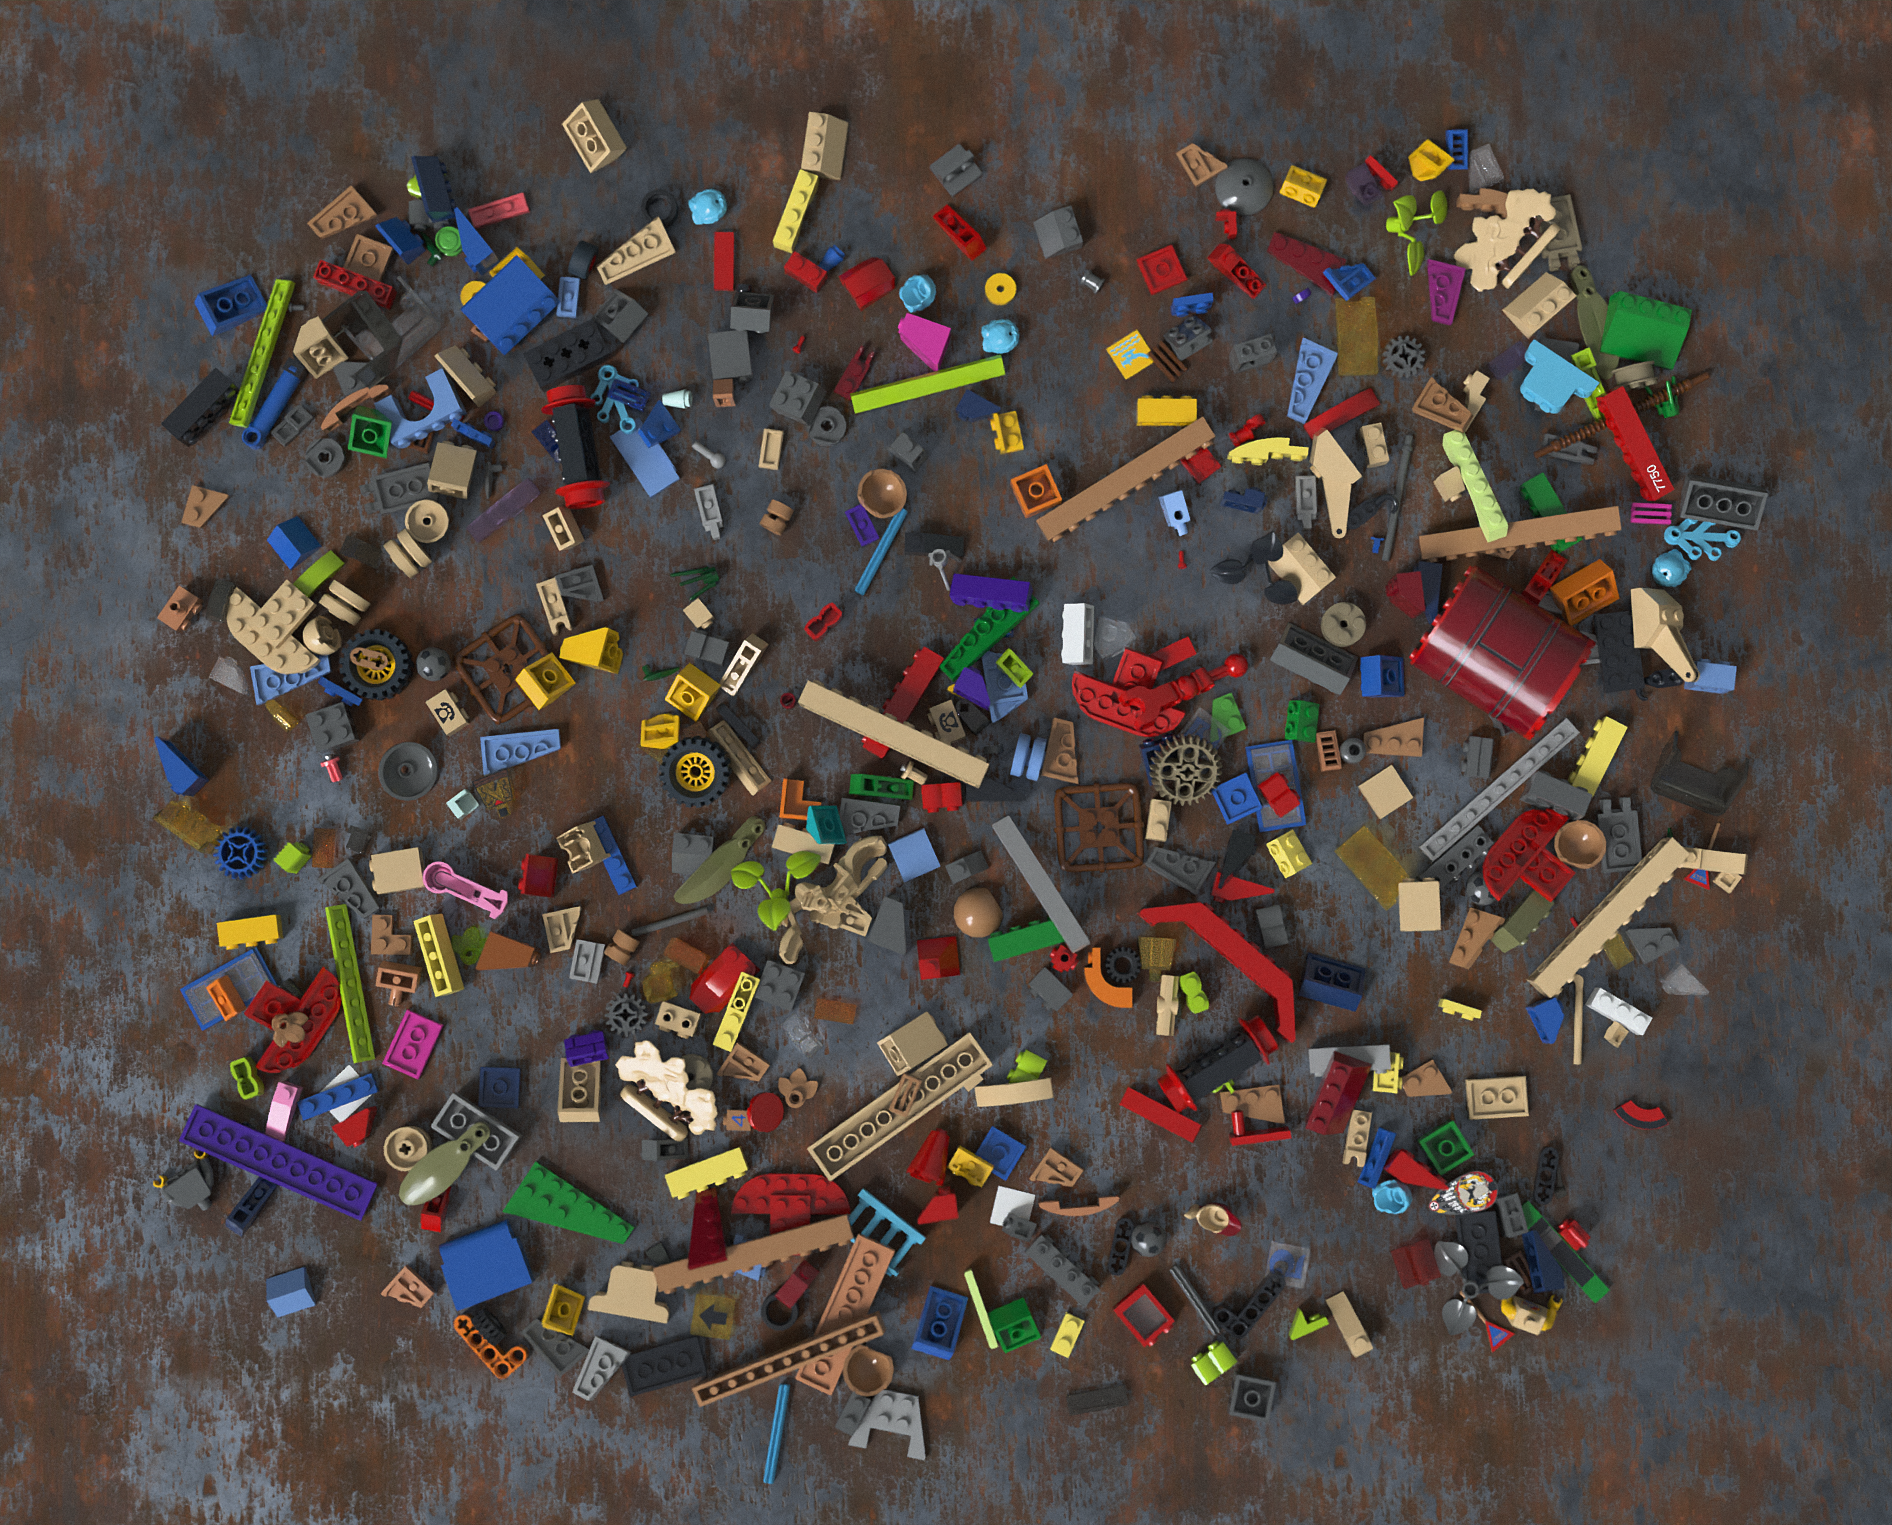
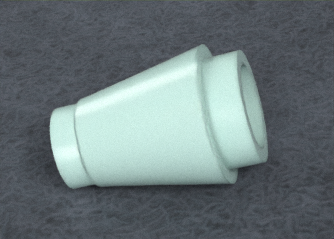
M684 389L663 394V405L687 409V407L692 406V393Z

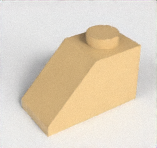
M1458 466L1441 474L1433 482L1445 502L1448 500L1456 501L1462 497L1461 493L1465 490Z

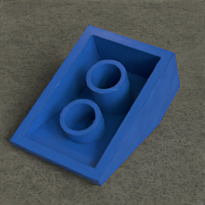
M456 207L454 211L462 249L466 255L464 260L474 273L478 271L483 276L500 261L459 208Z
M251 275L200 292L194 301L212 336L237 327L264 313L267 308V304Z
M156 736L154 740L167 780L172 784L170 788L178 795L182 794L183 796L193 797L209 779L168 739Z
M930 1286L911 1349L950 1360L955 1350L968 1297Z

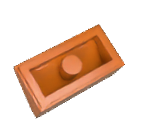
M228 975L218 978L206 987L225 1021L247 1009Z

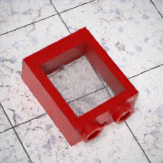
M1143 1282L1112 1307L1113 1311L1144 1348L1147 1345L1149 1347L1158 1341V1335L1162 1332L1167 1333L1174 1326L1172 1324L1175 1322L1174 1319Z

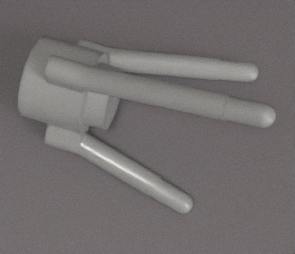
M936 549L928 555L930 558L929 565L932 566L934 564L939 568L946 589L950 591L944 567L948 564V558L957 562H961V559L951 554L949 550Z

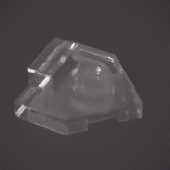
M1099 617L1093 645L1103 660L1110 656L1112 658L1125 650V647H1129L1130 644L1137 641V638L1126 622H1116Z

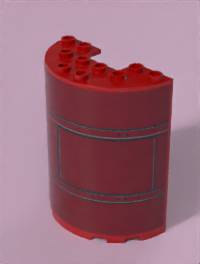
M1476 565L1474 567L1469 566L1464 574L1467 578L1463 583L1460 581L1453 590L1455 596L1453 599L1449 597L1442 607L1445 609L1444 613L1436 616L1432 622L1434 628L1430 633L1428 631L1425 632L1420 640L1423 644L1419 650L1415 648L1409 656L1411 659L1410 664L1522 737L1531 740L1536 734L1535 731L1540 730L1546 722V715L1551 714L1580 673L1581 667L1579 666L1585 664L1592 653L1590 650L1595 647L1596 642Z

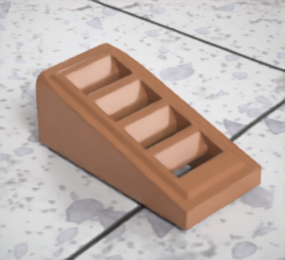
M1335 730L1316 733L1321 772L1342 769ZM1325 737H1331V738H1332L1331 741L1321 742V738H1325ZM1333 744V748L1323 749L1322 747ZM1334 752V756L1324 757V753ZM1335 760V763L1326 764L1325 761Z

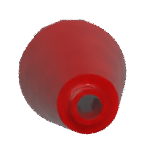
M936 1128L935 1131L931 1130L908 1166L906 1173H910V1176L927 1183L934 1180L937 1181V1186L944 1185L950 1140L947 1131Z

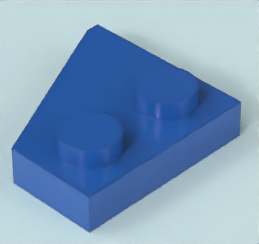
M1364 263L1355 264L1354 266H1341L1338 269L1327 268L1323 272L1345 301H1348L1376 279Z
M659 400L638 433L647 447L650 448L679 434L681 429L661 400Z
M454 418L451 426L457 433L493 449L496 442L492 439L491 434L483 430L479 432L475 430L473 425L467 422L462 423Z
M321 677L318 681L320 685L326 688L324 692L333 697L336 694L343 697L341 701L350 706L353 703L359 706L363 700L324 677Z

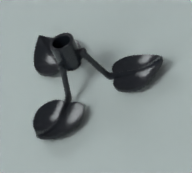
M1274 531L1255 540L1251 544L1250 551L1252 554H1249V558L1244 566H1242L1239 560L1230 559L1216 564L1210 570L1211 574L1220 581L1227 584H1236L1245 578L1244 570L1247 569L1251 560H1254L1256 564L1265 563L1270 585L1264 590L1266 598L1275 604L1282 605L1290 604L1297 600L1298 590L1292 582L1288 580L1272 582L1269 561L1275 562L1280 560L1284 552L1282 542Z

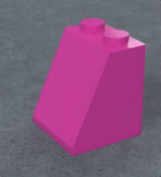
M906 313L905 318L901 317L898 325L901 341L934 372L939 371L951 339V328Z

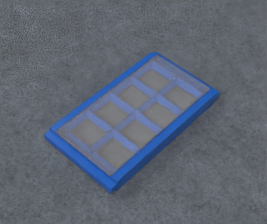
M1292 740L1245 747L1250 779L1264 807L1256 811L1259 832L1306 825ZM1275 772L1283 773L1289 781L1287 784L1289 789H1294L1300 796L1298 800L1300 805L1282 818L1276 815L1257 788V785Z
M258 947L247 951L180 989L202 1031L224 1020L206 988L218 978L226 975L229 976L246 1007L251 1004L266 980L278 986Z

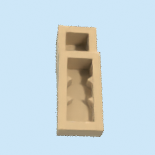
M1477 370L1473 375L1469 373L1463 382L1466 385L1463 389L1466 392L1465 407L1473 415L1471 422L1464 432L1467 431L1486 400L1480 393L1490 378Z
M1683 847L1690 854L1686 858L1688 861L1682 866L1683 868L1746 875L1748 859L1746 854Z

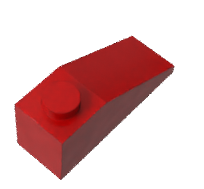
M948 204L933 215L934 220L971 261L987 249L981 236Z
M1217 872L1210 896L1214 897V901L1225 903V900L1231 901L1272 894L1275 889L1233 877L1222 889H1219L1218 883L1221 873Z

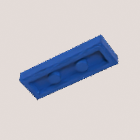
M1379 1127L1358 1183L1372 1189L1376 1188L1396 1133Z

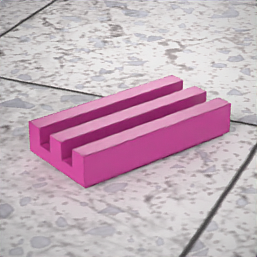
M1631 503L1630 523L1670 525L1672 504ZM1635 508L1666 509V512L1637 511ZM1635 515L1665 516V520L1635 518Z

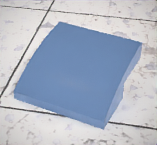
M924 828L888 843L904 882L941 867Z

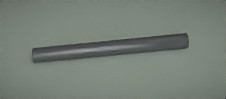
M703 907L632 929L631 932L633 937L707 915L709 911L707 907Z

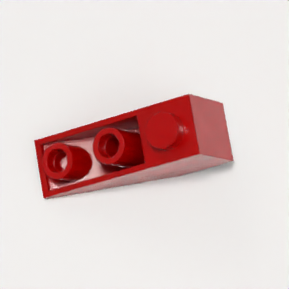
M1219 243L1207 257L1223 275L1252 299H1255L1266 286V283L1228 244Z

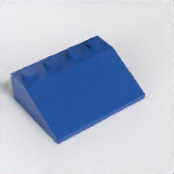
M516 255L460 310L505 356L560 301Z

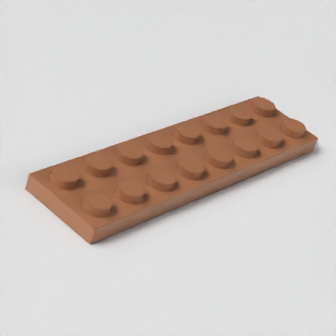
M858 1234L814 1336L868 1314L895 1249L863 1234ZM853 1347L800 1367L795 1379L832 1395L842 1373L844 1361Z

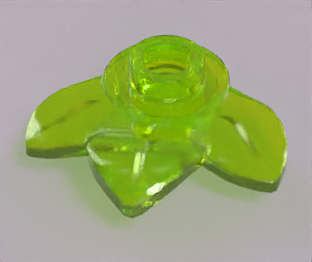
M471 926L465 930L463 936L453 935L451 945L454 952L460 954L461 961L471 965L478 961L487 938H481L478 929L475 926ZM467 952H473L472 956L466 957Z

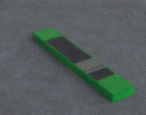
M1526 1200L1521 1207L1528 1231L1536 1230L1557 1263L1596 1304L1610 1289L1533 1205Z

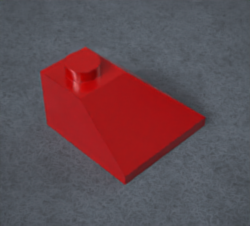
M956 936L917 940L921 980L960 975Z
M368 1107L332 1126L333 1131L347 1147L353 1145L356 1148L365 1143L364 1139L370 1135L377 1107Z

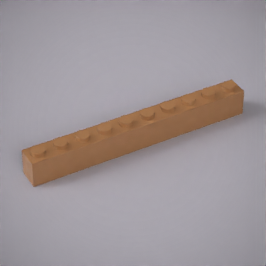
M1201 417L1037 519L1036 522L1048 542L1052 540L1054 543L1064 537L1063 533L1068 530L1070 532L1075 531L1084 520L1089 522L1097 517L1096 513L1103 509L1104 512L1114 506L1113 502L1118 499L1120 501L1125 500L1130 496L1129 492L1134 489L1137 491L1141 490L1150 479L1157 480L1164 475L1163 471L1166 469L1173 470L1180 465L1179 461L1186 458L1189 460L1197 454L1196 451L1202 447L1206 449L1213 445L1215 435L1204 417Z
M1615 506L1507 523V536L1491 542H1487L1481 527L1419 536V545L1422 561L1426 560V562L1435 563L1438 562V558L1446 557V561L1458 559V555L1466 554V558L1478 556L1477 552L1485 551L1486 555L1498 553L1497 549L1505 548L1506 552L1515 551L1517 546L1525 545V549L1535 548L1537 543L1545 542V546L1555 545L1557 540L1565 539V543L1575 542L1577 537L1585 536V540L1595 539L1597 534L1605 533V537L1617 535V531L1622 529L1619 508Z
M847 1213L727 1246L728 1261L689 1270L687 1267L688 1258L655 1266L653 1271L659 1292L665 1291V1294L677 1291L676 1287L684 1285L685 1289L696 1286L695 1282L703 1280L704 1283L714 1281L716 1276L730 1277L735 1275L734 1271L741 1269L742 1273L754 1270L753 1266L761 1264L762 1267L772 1265L774 1260L788 1261L793 1259L792 1255L799 1253L800 1257L812 1254L811 1250L819 1248L820 1251L830 1249L831 1245L839 1243V1246L851 1243L850 1239L854 1238V1234Z
M878 1310L699 1381L692 1390L699 1407H702L881 1336L887 1328Z

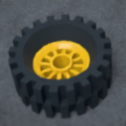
M375 629V631L364 630V634L357 633L354 635L356 639H349L347 641V644H349L348 648L343 647L341 651L344 653V657L339 659V663L342 664L343 668L339 669L340 673L344 675L343 681L349 685L352 691L371 700L394 698L393 694L403 692L401 688L403 686L407 687L410 683L407 679L408 677L412 678L413 672L410 670L411 667H414V662L410 659L413 656L407 650L408 646L401 639L387 631L383 632L382 630ZM356 647H362L383 654L386 653L387 659L391 661H388L384 669L375 671L374 669L354 664L350 659V652ZM362 651L354 653V657H356L358 662L360 659L366 660L368 657L362 655ZM378 656V658H370V661H381L382 664L384 663V661L381 659V656Z
M700 736L686 737L675 743L662 758L663 762L659 769L661 770L659 775L660 781L663 780L664 783L662 788L664 791L667 790L669 792L667 796L670 799L674 797L679 805L684 803L689 808L692 806L700 808L705 804L709 805L722 795L731 778L729 777L732 773V768L729 767L731 763L730 758L726 757L725 754L727 752L724 748L721 750L718 747L720 745L718 742L715 741L713 743L710 741L711 738H700ZM692 767H699L701 775H694L691 771Z

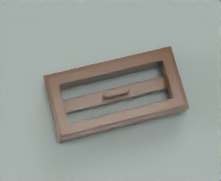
M903 1073L889 1111L907 1118L922 1080ZM907 1078L909 1079L908 1085L906 1087L898 1109L894 1108L895 1104L897 1102L905 1079ZM914 1081L917 1084L907 1109L903 1112L902 1108Z

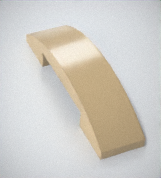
M1051 1077L974 1087L977 1107L1016 1104L1054 1097Z

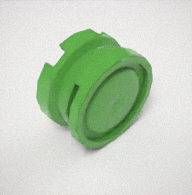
M448 226L438 231L435 242L442 254L454 257L463 251L459 231L456 228Z

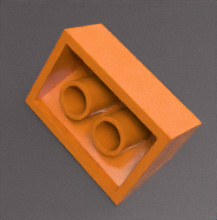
M1601 559L1550 587L1554 603L1562 612L1561 615L1565 622L1571 626L1620 599L1613 570Z

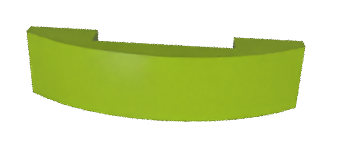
M1590 347L1572 354L1571 360L1572 365L1600 382L1591 396L1584 398L1594 419L1598 422L1599 419L1603 420L1605 416L1597 407L1596 397L1605 391L1595 369L1596 362Z
M330 550L309 567L293 585L309 598L329 577L332 578L345 563Z

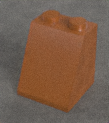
M490 931L476 969L497 970L534 967V964H538L542 954L539 951L541 948L501 933Z

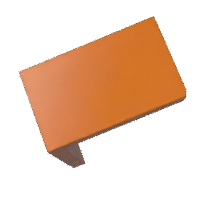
M783 778L780 818L807 821L808 807L822 806V802L803 801L804 781Z

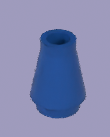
M834 244L832 248L829 247L818 266L828 272L843 261L845 254Z

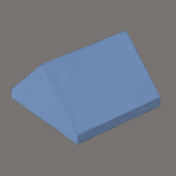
M305 1267L266 1279L267 1302L277 1318L316 1305Z

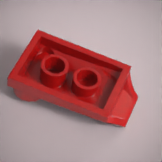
M732 942L691 984L689 998L705 1014L720 1012L730 1002L741 972L755 976L761 969Z

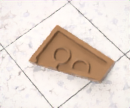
M1058 718L1052 719L1045 749L1044 763L1040 771L1041 776L1078 784L1073 722Z
M1470 907L1449 963L1469 970L1483 951L1482 947L1488 939H1492L1495 935V929L1499 924L1502 925L1506 919Z
M1279 1084L1234 1090L1233 1093H1230V1091L1220 1092L1222 1112L1231 1114V1111L1243 1110L1245 1117L1285 1124Z

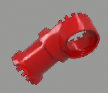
M1261 413L1249 419L1243 425V428L1234 433H1229V437L1234 442L1233 445L1236 448L1249 439L1253 440V430H1257V427L1260 428V425L1263 426L1266 423Z

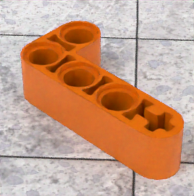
M463 1313L458 1316L454 1321L455 1330L496 1377L501 1379L508 1377L529 1357V1349L522 1344L516 1345L506 1354L498 1344L492 1346L486 1339L482 1338L481 1343L475 1342L473 1335L478 1333V1331L474 1329L469 1334L467 1333L472 1327H475L471 1322L474 1316L470 1313ZM466 1319L468 1323L463 1327L461 1325L462 1320ZM487 1348H491L495 1351L494 1358H490L487 1356ZM515 1350L523 1352V1359L515 1357ZM501 1363L508 1366L509 1370L507 1373L500 1371L499 1366Z

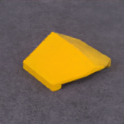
M1427 139L1409 156L1413 176L1419 181L1436 178L1454 161V158Z
M668 713L643 720L641 724L640 745L642 747L666 749L679 742L680 717Z

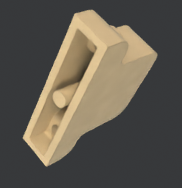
M622 1261L621 1264L616 1265L611 1270L608 1291H596V1294L589 1301L588 1310L661 1323H667L670 1317V1308L667 1306V1303L657 1301L658 1286L653 1266L642 1264L641 1267L633 1266V1262Z

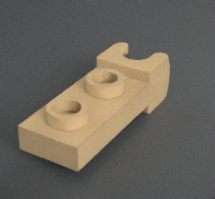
M555 578L536 584L553 635L559 634L558 626L560 624H565L568 630H572L573 627Z
M1353 1109L1349 1121L1343 1164H1349L1351 1157L1355 1156L1357 1158V1166L1364 1167L1372 1113Z

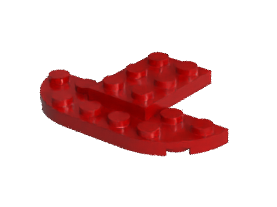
M1125 647L1112 684L1074 671L1072 678L1073 696H1075L1080 709L1086 715L1099 722L1138 736L1156 737L1173 730L1186 713L1185 710L1173 706L1160 712L1152 727L1138 732L1133 724L1136 718L1143 714L1142 710L1134 705L1123 707L1118 700L1122 693L1135 686L1152 689L1161 667L1162 659Z
M1532 809L1518 816L1488 851L1483 863L1484 881L1495 899L1499 901L1520 877L1549 902L1554 900L1576 873L1544 848L1569 818L1566 815L1559 814L1552 809Z
M322 967L302 998L266 980L244 1012L245 1016L272 1030V1020L278 1014L289 1015L293 1012H301L308 1017V1020L301 1026L305 1032L304 1040L297 1043L288 1040L283 1047L277 1045L273 1040L256 1065L258 1070L268 1073H280L282 1070L297 1067L313 1052L337 1016L341 1006L342 997L340 995L339 982L327 968Z
M765 1173L757 1175L748 1180L739 1189L731 1208V1214H770V1235L811 1224V1214H851L849 1200L844 1190L834 1180L829 1181L826 1176L815 1173Z

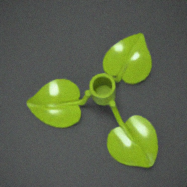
M1436 191L1433 194L1430 204L1432 213L1428 215L1414 217L1417 204L1412 195L1402 196L1393 202L1399 217H1388L1386 228L1388 232H1398V236H1403L1412 241L1409 243L1407 250L1410 276H1413L1421 267L1425 253L1422 242H1416V238L1404 232L1409 230L1413 220L1433 217L1435 224H1441L1445 220L1448 206L1443 191Z
M799 851L792 854L786 862L789 871L787 872L785 891L779 888L771 891L760 877L765 871L764 867L755 861L740 863L732 869L731 876L733 883L742 889L753 887L757 880L761 882L769 893L771 900H763L759 904L757 912L762 922L776 931L791 910L787 898L790 895L791 874L797 879L808 876L820 863L821 856L807 851Z

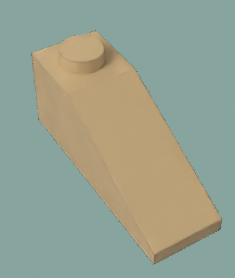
M753 633L746 638L719 682L720 688L734 697L769 644Z
M1344 1291L1326 1299L1352 1355L1358 1357L1372 1350V1344Z

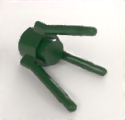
M714 566L671 573L670 576L676 577L700 573V576L679 583L680 586L703 580L704 584L708 583V585L689 598L692 601L708 589L715 587V582L720 581Z

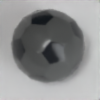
M428 647L418 655L416 669L422 678L428 681H438L445 678L449 673L451 659L447 652L440 647Z
M1477 871L1467 879L1465 891L1467 897L1473 903L1485 906L1497 900L1485 884L1483 871Z
M1146 1221L1137 1225L1133 1230L1131 1242L1135 1251L1140 1255L1154 1257L1164 1250L1167 1236L1159 1224Z

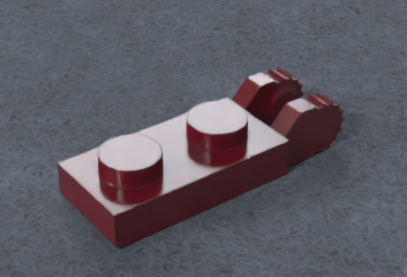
M862 345L856 352L855 357L851 359L834 390L836 394L849 401H852L850 393L857 392L876 354L874 351H871L867 356L865 364L859 361L865 351V347Z

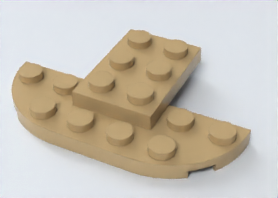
M286 580L262 608L238 587L233 590L226 608L228 627L233 636L267 667L285 675L301 674L313 669L321 662L319 658L291 635L317 605L289 580Z

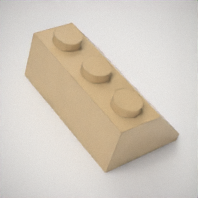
M599 99L582 102L562 124L590 173L613 162L627 149Z
M809 112L801 170L817 175L820 178L841 180L848 131L847 122L829 114Z
M1546 272L1502 311L1529 339L1572 302L1576 295L1564 281Z
M319 316L308 320L306 324L301 326L293 352L315 379L333 369L339 363L349 359L339 341Z
M455 345L435 355L436 359L479 408L497 393L493 388L496 385L489 377L484 378L480 374L483 370L476 362L472 364L468 360L471 356L464 348L460 350Z
M1299 532L1283 544L1284 552L1280 560L1275 562L1269 561L1270 567L1281 580H1288L1296 586L1298 590L1297 599L1302 605L1336 578Z

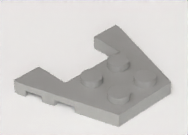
M884 1389L876 1394L853 1437L850 1438L848 1445L866 1448L870 1428L911 1436L907 1457L925 1460L926 1455L918 1395Z

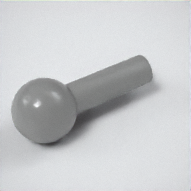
M697 441L692 445V448L710 459L713 467L721 468L725 465L726 458L722 453H713Z

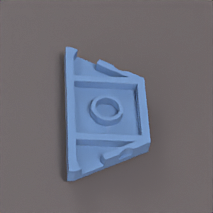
M987 651L982 656L986 689L991 702L990 714L993 724L1026 702L1028 695L1026 683L1019 688L1005 673L998 670L995 662L1003 654Z

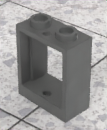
M1269 334L1233 345L1229 359L1234 374L1272 363L1277 353L1272 335Z

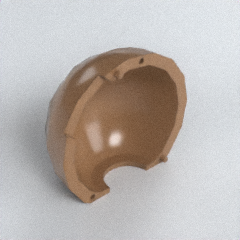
M876 469L869 471L863 476L858 485L857 497L861 505L870 514L878 518H887L896 515L902 510L906 503L907 491L905 483L898 474L892 470Z
M1576 820L1567 823L1559 829L1555 836L1554 847L1558 859L1563 863L1576 868L1588 869L1602 860L1606 852V840L1603 832L1595 824L1584 820Z
M974 887L966 890L958 897L954 905L953 917L956 925L963 933L971 937L983 938L994 933L1000 927L1004 915L988 889Z
M858 1345L851 1350L843 1366L846 1384L852 1391L863 1396L876 1395L887 1388L892 1380L894 1371L891 1357L864 1345Z

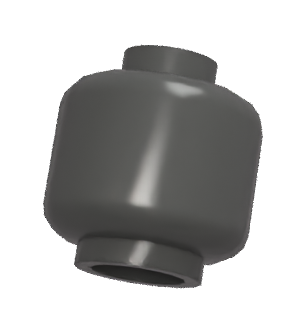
M1349 738L1339 748L1340 757L1346 763H1358L1366 755V746L1358 738Z

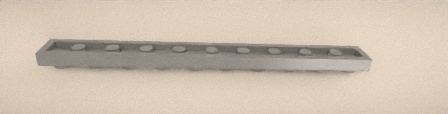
M1565 718L1419 848L1431 862L1436 860L1580 732Z

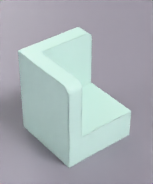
M464 789L446 803L460 820L479 807V803L467 789Z

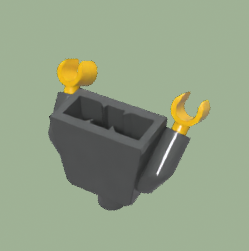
M195 1150L194 1155L200 1159L199 1162L196 1160L169 1180L166 1176L159 1175L162 1183L160 1184L157 1180H154L153 1185L161 1188L160 1191L168 1203L180 1207L184 1206L186 1209H190L198 1204L205 1211L213 1204L208 1198L212 1193V1186L214 1185L213 1169L207 1158L209 1154L204 1152L202 1156H199V1152Z

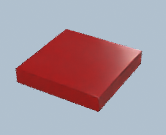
M1172 244L1136 260L1151 296L1187 281L1186 274Z

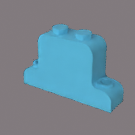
M1535 339L1525 352V359L1533 368L1521 384L1520 391L1525 399L1531 402L1534 401L1547 413H1559L1573 394L1581 398L1590 397L1600 383Z

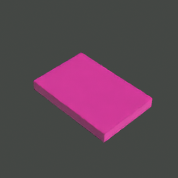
M407 1009L382 1064L419 1080L444 1025Z

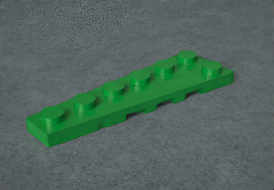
M1014 576L1010 579L1018 581ZM1032 595L1029 611L1020 613L1014 612L1011 609L996 610L992 607H987L986 612L980 619H977L970 632L964 635L960 643L955 646L939 666L940 669L952 682L957 680L964 667L969 669L970 666L1040 605L1039 601Z

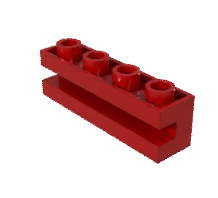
M321 259L313 276L319 284L388 310L391 309L397 294L392 286Z

